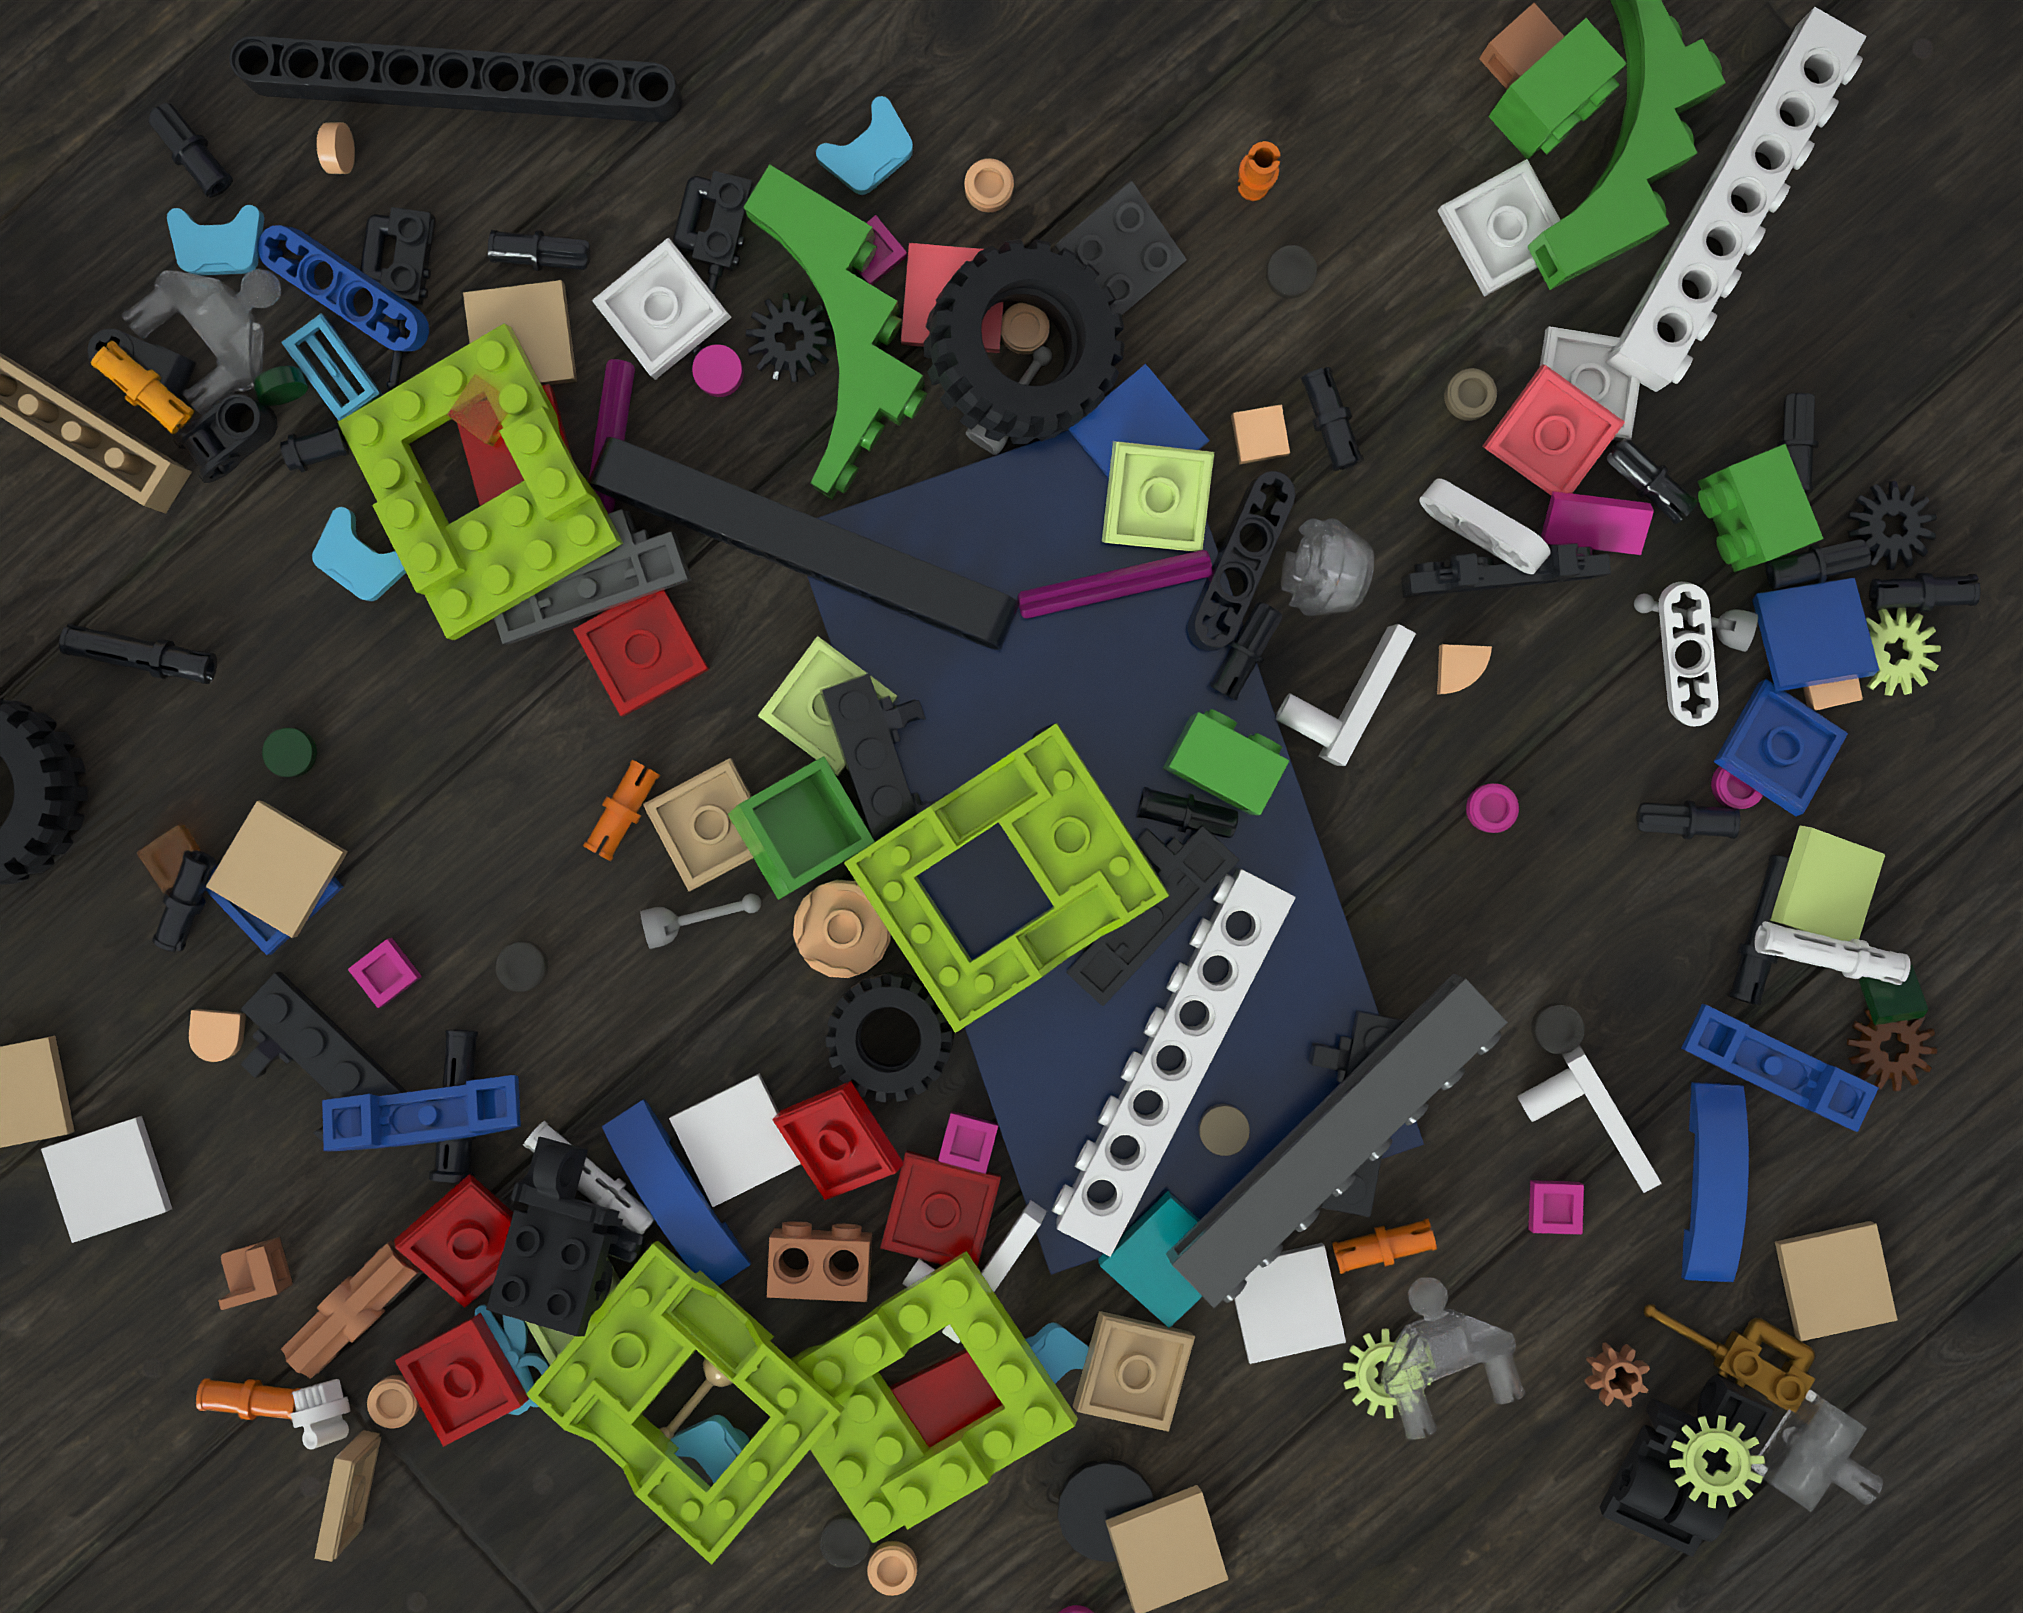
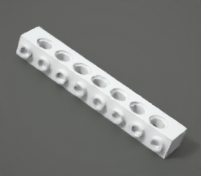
M1816 7L1796 25L1619 337V342L1611 351L1605 362L1606 364L1629 377H1636L1642 385L1655 392L1671 383V381L1677 384L1683 378L1693 360L1691 356L1687 355L1695 339L1702 341L1717 318V314L1711 311L1720 296L1726 298L1741 276L1742 272L1737 270L1736 267L1743 254L1751 255L1762 240L1766 229L1760 226L1765 215L1768 211L1774 213L1788 194L1790 186L1784 183L1792 168L1798 170L1810 155L1815 143L1811 142L1809 138L1816 125L1822 128L1835 111L1839 100L1833 98V95L1840 83L1846 85L1861 65L1863 58L1857 55L1867 36ZM1804 68H1810L1818 75L1819 84L1811 82L1806 77ZM1780 110H1785L1793 116L1795 127L1783 122L1780 117ZM1755 152L1763 153L1769 158L1771 170L1764 169L1757 163ZM1732 194L1744 199L1747 205V213H1742L1734 208L1731 202ZM1707 237H1713L1721 243L1723 256H1717L1708 249ZM1683 279L1690 280L1696 284L1699 290L1698 299H1692L1684 293L1682 289ZM1658 322H1665L1673 328L1675 333L1674 343L1667 342L1660 337L1657 330Z
M1239 868L1236 869L1233 876L1226 874L1219 882L1212 897V900L1219 903L1210 921L1202 918L1198 923L1189 942L1190 945L1196 948L1188 964L1185 965L1179 962L1167 984L1166 989L1173 992L1164 1010L1156 1007L1151 1014L1143 1032L1150 1036L1141 1054L1133 1051L1121 1074V1078L1127 1082L1119 1098L1111 1095L1098 1118V1123L1104 1125L1095 1143L1087 1140L1075 1163V1167L1081 1171L1073 1187L1065 1184L1053 1205L1052 1212L1058 1214L1056 1218L1057 1230L1111 1257L1296 898L1295 896ZM1236 911H1245L1251 918V929L1242 938H1231L1226 931L1227 918ZM1216 955L1223 956L1229 965L1227 976L1215 983L1206 981L1203 976V965L1206 960ZM1192 1000L1204 1003L1206 1016L1199 1025L1189 1027L1181 1023L1179 1014L1185 1003ZM1175 1045L1183 1051L1181 1065L1171 1071L1159 1068L1156 1063L1158 1052L1165 1046ZM1145 1090L1155 1091L1161 1098L1159 1108L1149 1115L1140 1114L1133 1108L1135 1097ZM1121 1135H1130L1138 1141V1148L1135 1154L1127 1159L1117 1158L1110 1152L1113 1140ZM1097 1180H1107L1115 1186V1193L1109 1201L1097 1203L1087 1196L1090 1185Z

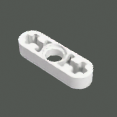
M1436 479L1419 499L1425 511L1435 520L1524 573L1534 574L1551 554L1549 546L1535 532L1446 480Z
M1675 582L1666 587L1659 598L1668 707L1671 714L1688 726H1701L1713 719L1719 705L1710 603L1707 594L1699 586L1689 582ZM1685 592L1687 597L1696 600V607L1688 609L1687 618L1689 625L1693 627L1699 625V632L1685 630L1673 634V627L1684 628L1681 613L1672 610V603L1680 601V593ZM1687 640L1697 641L1702 649L1701 659L1692 667H1680L1675 659L1677 647ZM1704 674L1703 681L1693 679L1695 693L1705 698V704L1698 705L1696 714L1692 715L1689 710L1681 707V701H1686L1690 697L1689 684L1685 681L1678 683L1677 677L1694 678Z

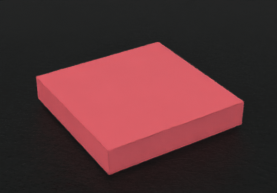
M909 243L901 334L902 345L924 347V341L930 334V331L926 328L929 313L937 303V297L956 271L966 261H972L977 253L983 249ZM1004 302L992 306L982 320L981 334L986 352L1000 353Z
M1542 364L1482 447L1549 495H1552V491L1572 494L1625 422L1547 365Z

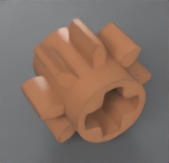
M1605 1342L1602 1346V1353L1596 1358H1586V1361L1592 1366L1593 1375L1587 1377L1585 1383L1591 1389L1602 1388L1599 1393V1399L1605 1405L1609 1406L1615 1397L1620 1399L1628 1408L1632 1407L1631 1398L1636 1396L1638 1392H1648V1389L1642 1384L1641 1374L1647 1373L1650 1368L1641 1360L1632 1362L1636 1351L1628 1344H1625L1619 1353L1614 1351ZM1622 1367L1624 1370L1618 1372L1619 1381L1613 1383L1611 1380L1616 1377L1615 1369Z

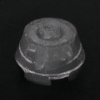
M1312 518L1307 520L1298 529L1305 536L1301 540L1297 552L1287 551L1284 559L1281 588L1282 591L1291 593L1292 600L1288 605L1300 608L1302 613L1307 616L1350 612L1359 606L1369 589L1374 570L1373 549L1367 541L1337 519L1330 518L1323 521Z

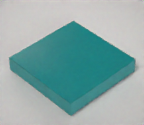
M1169 1191L1121 1236L1111 1257L1102 1254L1098 1258L1100 1267L1168 1328L1202 1297L1171 1265L1166 1255L1200 1221Z

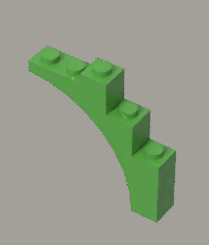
M1610 0L1619 20L1627 59V100L1621 131L1605 171L1587 198L1570 215L1543 231L1527 246L1549 290L1651 239L1670 224L1666 218L1664 201L1657 192L1652 191L1649 184L1680 169L1698 153L1694 147V137L1690 127L1680 120L1678 114L1706 101L1726 83L1722 76V67L1719 59L1713 52L1708 50L1703 38L1685 47L1678 22L1674 17L1669 16L1661 0Z
M769 164L744 205V209L749 220L780 242L806 271L825 304L835 335L839 363L837 412L828 447L811 481V485L816 491L832 500L838 490L844 494L855 479L859 468L853 464L862 449L865 448L871 451L880 438L885 425L879 422L884 416L900 426L905 416L911 419L916 416L927 397V393L922 390L925 382L922 374L879 349L881 343L888 346L892 342L902 324V319L897 317L900 313L897 300L854 275L856 269L860 272H864L877 251V246L873 244L875 235L872 226Z

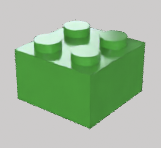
M1585 18L1509 86L1488 117L1526 159L1529 160L1540 149L1548 155L1570 134L1569 132L1581 120L1584 122L1592 116L1620 86L1614 78L1627 63L1590 21Z
M1786 444L1729 466L1698 481L1701 489L1698 492L1700 506L1708 518H1713L1719 533L1716 540L1718 551L1725 563L1732 565L1734 572L1770 561L1823 539Z
M1210 709L1209 712L1205 711L1204 714L1197 712L1191 715L1167 758L1163 769L1249 815H1261L1289 763L1288 759L1279 755L1282 746L1258 733H1255L1254 736L1249 735L1247 738L1233 731L1237 722L1216 710Z
M824 756L743 801L728 813L729 818L778 900L875 842Z

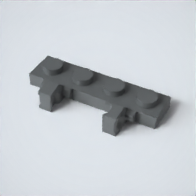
M621 509L609 513L608 515L623 544L496 616L494 620L502 644H511L691 581L692 579L676 533L671 531L650 539L647 530L637 532L630 511Z

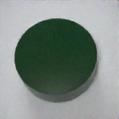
M279 366L269 369L258 375L253 382L259 402L266 406H276L292 402L303 396L308 390L302 370L295 366Z
M281 728L272 732L267 737L263 745L262 756L265 765L274 774L281 777H299L306 774L315 764L317 748L312 737L305 731L296 728Z

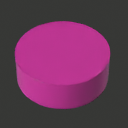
M724 345L705 347L697 354L692 366L693 377L697 385L706 394L714 397H725L734 393L741 385L744 376L743 365L738 355Z
M1720 766L1713 774L1711 781L1713 795L1720 804L1727 808H1750L1763 797L1761 793Z
M1495 783L1484 784L1477 787L1470 794L1466 804L1468 819L1477 829L1488 833H1498L1507 830L1514 824L1519 813V803L1515 794L1508 787Z

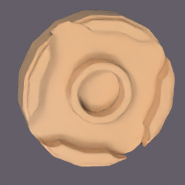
M837 879L819 885L803 898L794 916L793 936L800 954L811 968L829 977L850 978L867 972L883 958L891 942L890 932L856 881Z

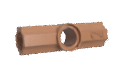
M392 1240L388 1242L364 1264V1267L354 1277L349 1276L335 1288L317 1307L319 1312L281 1348L286 1357V1362L297 1373H302L310 1379L313 1378L339 1354L338 1352L349 1341L353 1343L386 1311L383 1307L420 1269L395 1248V1242Z

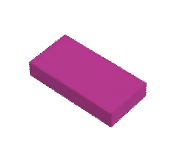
M1552 491L1541 537L1546 544L1577 543L1578 548L1592 547L1595 550L1641 555L1654 510L1651 503Z

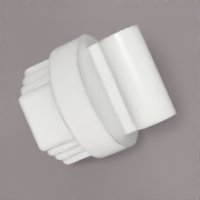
M333 1379L292 1392L295 1402V1412L291 1413L293 1427H304L302 1440L307 1449H315L347 1437L349 1427L346 1421L342 1419V1414L348 1413L351 1410L348 1397H343L339 1379Z

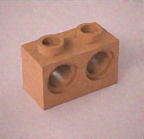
M789 1221L782 1223V1229L774 1228L769 1237L767 1298L867 1302L870 1292L872 1233L861 1232L862 1226L856 1224L832 1225V1231L812 1230V1224L808 1222ZM789 1248L803 1250L809 1260L808 1266L799 1270L788 1267L783 1260V1252ZM840 1250L851 1251L857 1257L859 1266L849 1272L840 1271L834 1266L832 1255Z

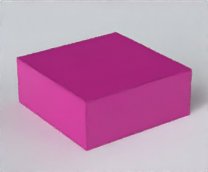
M876 215L867 224L873 228L875 235L873 244L877 246V251L864 272L856 269L860 276L870 285H874L908 256L904 248Z
M393 938L386 939L348 968L349 972L377 1008L385 1006L422 977Z
M951 1111L938 1161L986 1174L998 1130V1123Z
M1530 1180L1529 1230L1533 1233L1583 1234L1584 1185L1580 1182Z

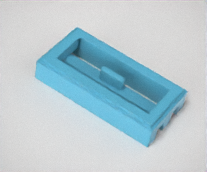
M322 313L281 342L338 421L383 395L333 325ZM319 330L323 332L364 388V392L360 395L356 392L314 333ZM303 341L308 343L350 402L345 406H342L298 346Z

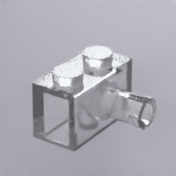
M1811 1389L1796 1413L1791 1410L1787 1411L1760 1452L1759 1456H1764L1765 1464H1752L1751 1466L1770 1485L1811 1512L1832 1482L1865 1505L1870 1504L1877 1497L1868 1492L1860 1483L1867 1484L1878 1493H1880L1883 1485V1480L1879 1475L1873 1474L1849 1458L1867 1428Z

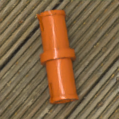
M1267 141L1256 143L1240 163L1238 182L1241 183L1238 186V191L1246 200L1257 201L1262 199L1278 179L1280 161L1277 160L1281 155L1277 146Z
M631 760L630 766L612 798L606 796L602 803L606 808L587 842L585 841L583 844L585 848L596 853L604 837L608 836L599 855L609 861H612L613 855L631 823H638L641 817L638 811L656 779L660 776L658 773L647 768L639 784L635 785L645 766L634 760Z
M1428 1218L1385 1230L1383 1225L1375 1227V1233L1341 1242H1332L1340 1274L1382 1262L1386 1267L1394 1265V1259L1429 1250H1437L1433 1230L1431 1231V1224Z
M204 1378L197 1390L196 1408L199 1411L209 1410L237 1413L240 1419L254 1420L257 1416L291 1419L292 1421L291 1413L295 1412L292 1392L302 1388L290 1389L263 1386L261 1380L248 1379L243 1384Z

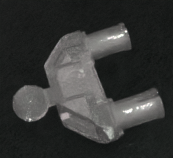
M254 269L247 272L243 277L241 291L237 294L231 287L219 279L166 270L156 277L157 281L154 282L156 288L129 310L121 313L127 323L131 322L129 327L144 340L151 332L177 312L180 315H184L218 358L216 360L218 366L191 388L183 391V394L187 400H193L191 405L203 416L222 402L224 398L233 395L236 391L239 390L244 393L254 388L253 382L262 373L264 327L250 310L254 307L268 308L275 305L281 296V284L277 276L271 271Z
M1419 1278L1412 1283L1408 1292L1409 1303L1413 1310L1419 1315L1424 1316V1318L1404 1326L1384 1364L1381 1375L1384 1391L1396 1400L1405 1428L1406 1438H1424L1423 1429H1426L1429 1435L1437 1431V1426L1433 1421L1423 1390L1427 1384L1482 1362L1484 1364L1495 1403L1505 1404L1513 1402L1512 1394H1515L1516 1399L1525 1396V1390L1521 1385L1512 1357L1516 1347L1514 1335L1452 1309L1444 1310L1448 1302L1447 1290L1436 1278Z

